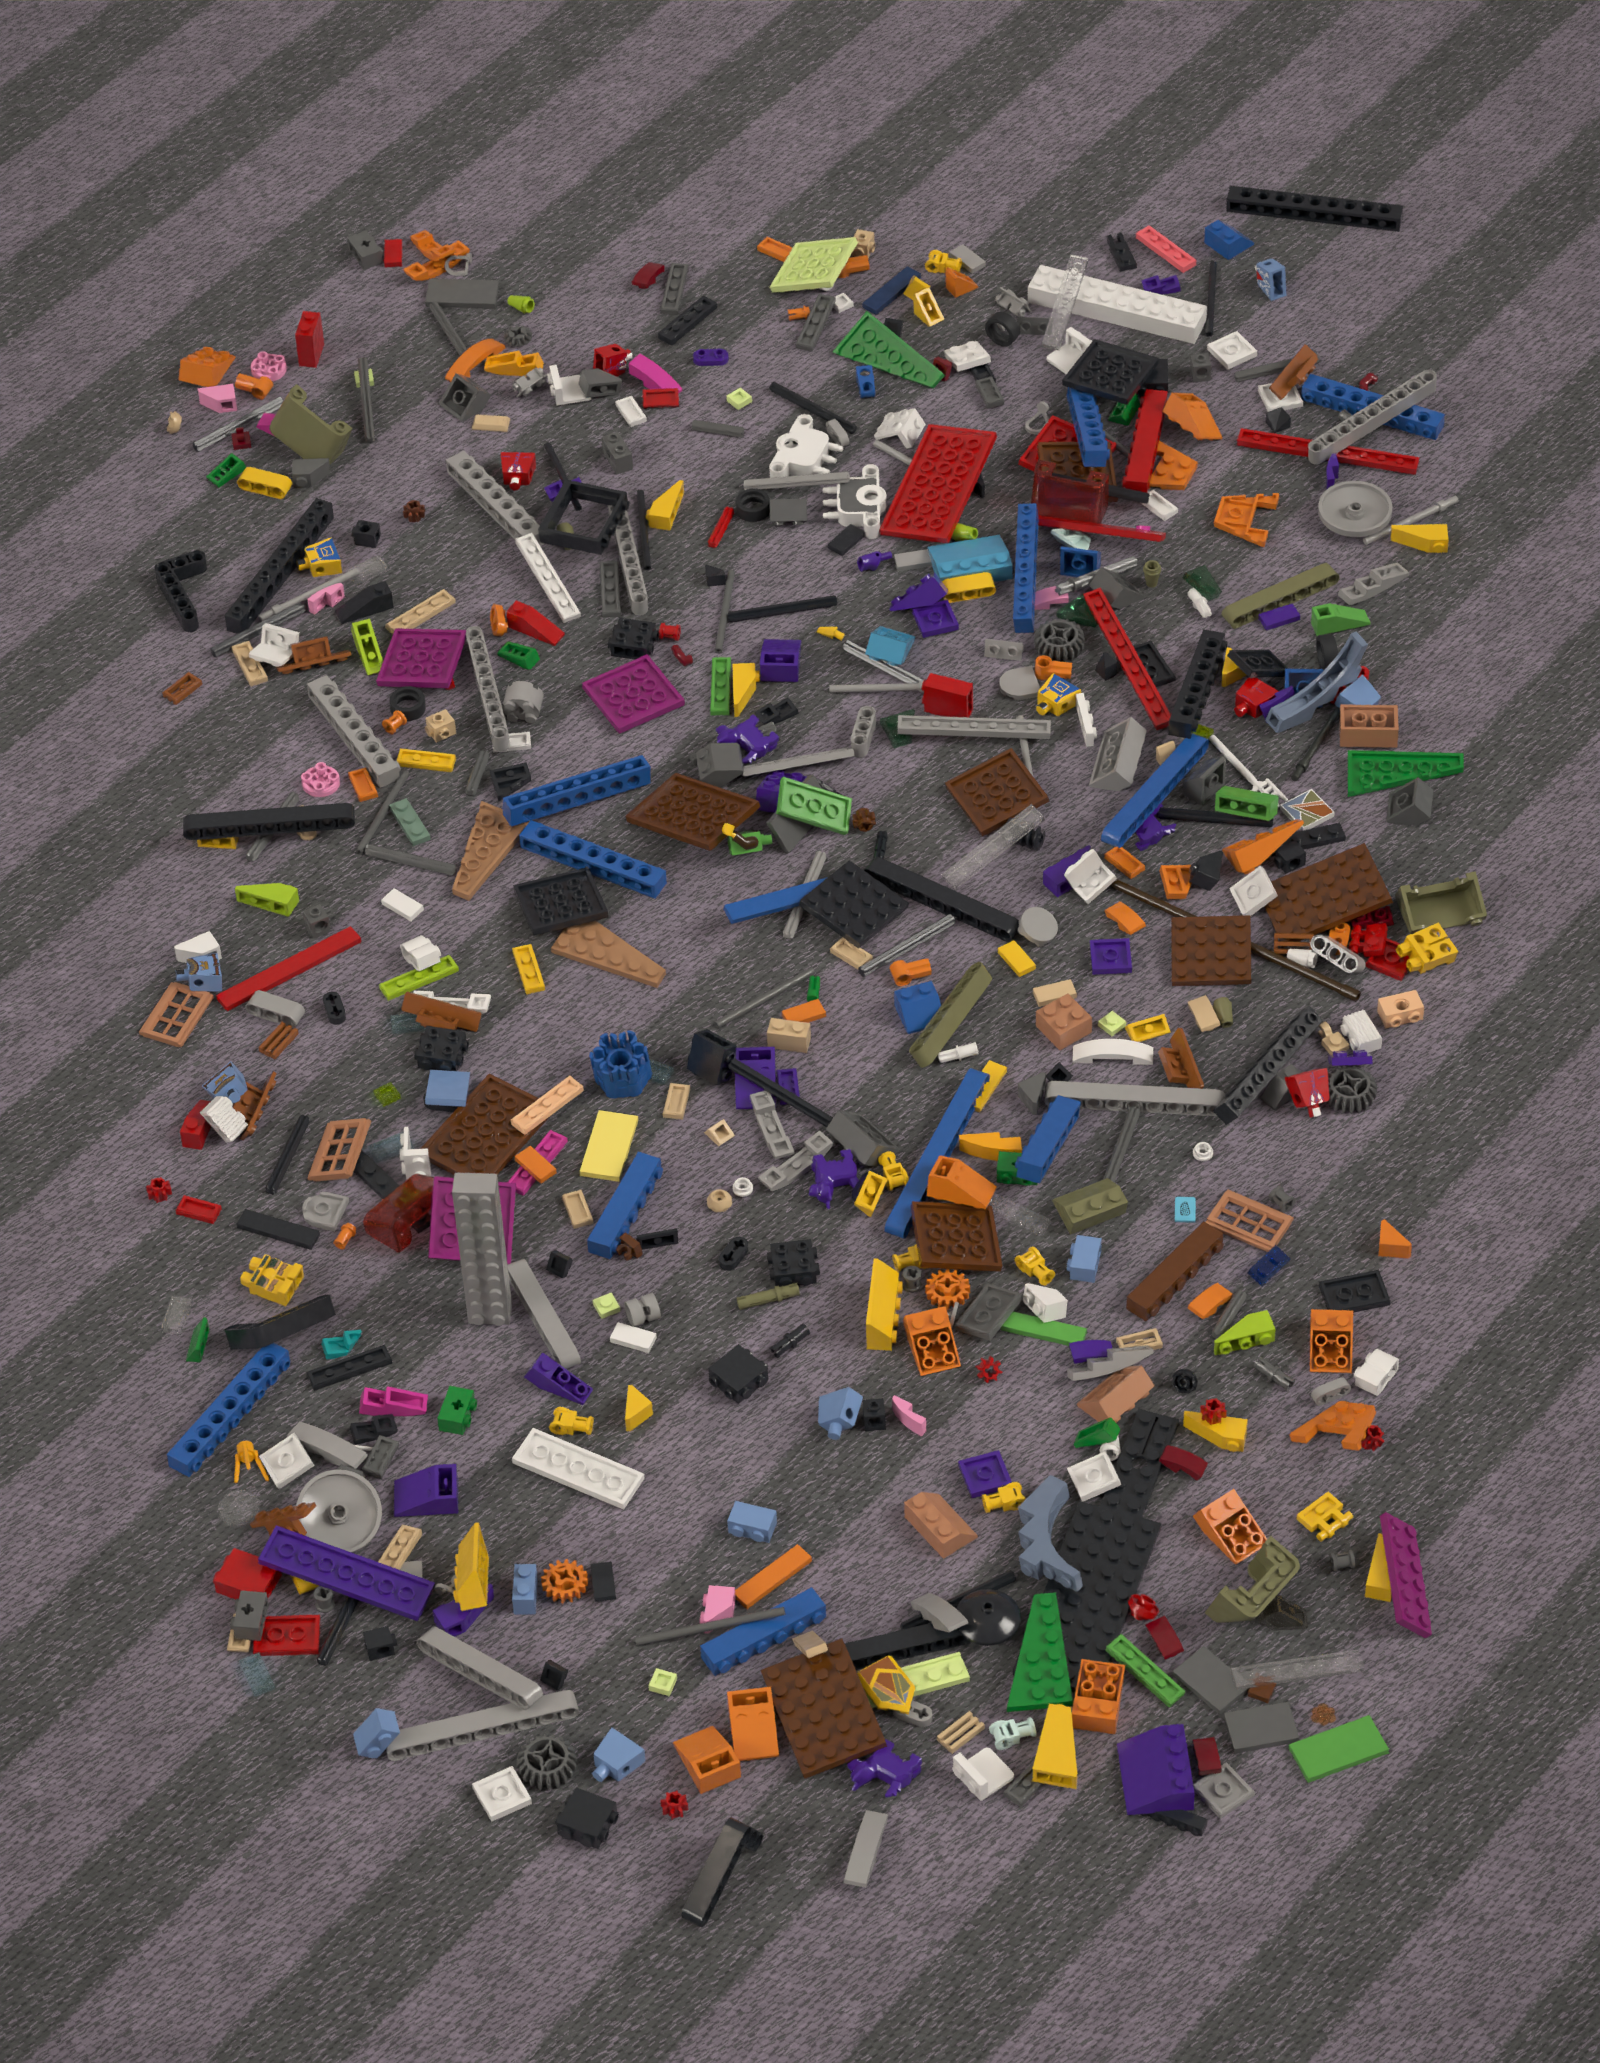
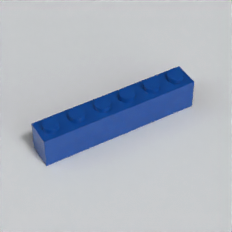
M1058 1095L1054 1102H1050L1048 1112L1043 1114L1041 1124H1037L1035 1134H1031L1028 1146L1025 1145L1022 1156L1017 1157L1015 1168H1017L1018 1178L1040 1184L1079 1118L1081 1101Z
M641 1152L637 1153L587 1239L589 1253L611 1259L614 1253H617L616 1249L621 1245L620 1237L625 1232L629 1233L631 1223H635L637 1220L639 1209H643L645 1206L647 1195L653 1192L655 1181L662 1176L661 1158Z
M811 1587L773 1607L784 1606L785 1615L741 1624L701 1645V1658L714 1676L726 1673L731 1667L739 1663H745L750 1657L765 1652L776 1643L780 1644L795 1633L803 1632L805 1628L812 1624L822 1622L826 1618L825 1603Z

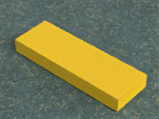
M400 749L396 761L400 767L452 772L456 755Z
M528 944L512 948L526 994L544 991L545 985L532 945Z
M990 1060L982 1070V1072L990 1074V1080L984 1084V1092L982 1091V1096L976 1098V1106H974L975 1111L979 1113L1007 1072V1067Z

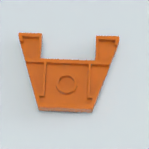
M1159 441L1156 455L1162 456L1152 474L1149 489L1150 487H1161L1163 490H1185L1197 469L1198 462Z
M1272 493V496L1256 494V497L1247 498L1245 495L1222 496L1214 520V527L1265 547L1268 531L1251 528L1257 507L1276 510L1279 493Z
M1339 1401L1291 1432L1289 1436L1292 1442L1307 1444L1318 1431L1344 1434L1347 1436L1341 1441L1343 1449L1359 1451L1362 1447L1361 1441L1365 1440L1366 1437L1365 1431L1367 1428H1370L1376 1410L1374 1405Z

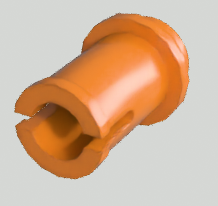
M804 305L803 308L788 309V315L796 314L788 316L789 321L802 318L807 320L810 314L809 307Z
M351 1223L342 1225L341 1232L333 1241V1244L337 1248L344 1250L351 1237L356 1235V1227Z

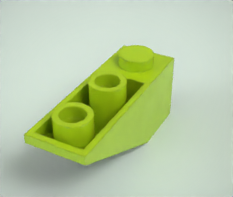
M1268 1310L1246 1315L1214 1341V1355H1225L1232 1351L1246 1350L1253 1346L1267 1345L1274 1342L1275 1327Z

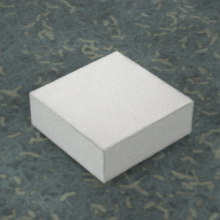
M845 293L835 296L836 302L833 308L838 313L853 307V301Z

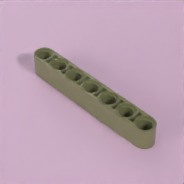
M1328 563L1320 564L1226 606L1222 611V617L1233 629L1239 628L1257 620L1260 613L1295 603L1334 586L1339 581L1340 576Z
M976 962L968 968L910 1047L909 1053L921 1068L930 1065L992 981V976L982 962Z

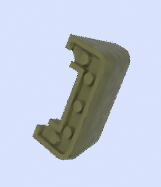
M296 384L289 391L271 421L270 432L303 459L329 458V464H331L344 452L353 428L340 420L328 425L303 405L307 394Z
M1476 871L1466 873L1465 878L1459 879L1457 877L1453 881L1419 888L1416 885L1411 889L1410 884L1400 886L1395 894L1397 905L1410 934H1414L1438 922L1443 929L1466 924L1477 926L1482 924L1483 920L1487 917Z
M1270 1536L1247 1567L1248 1574L1256 1583L1248 1591L1242 1586L1235 1590H1229L1225 1586L1208 1607L1205 1614L1217 1623L1256 1619L1298 1572L1300 1568L1299 1560Z

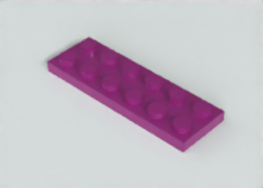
M1385 1512L1380 1515L1396 1623L1423 1638H1428L1432 1635L1431 1620L1429 1618L1428 1602L1426 1600L1425 1584L1419 1556L1420 1551L1416 1538L1417 1532L1413 1526Z

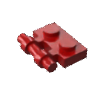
M1387 924L1367 925L1364 931L1361 930L1362 927L1360 925H1355L1351 931L1352 941L1349 943V950L1357 955L1359 952H1363L1365 957L1384 955L1388 932Z

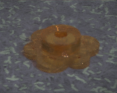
M1321 1703L1318 1705V1708L1312 1709L1313 1715L1311 1719L1313 1722H1320L1322 1726L1335 1722L1334 1708H1329L1327 1704Z

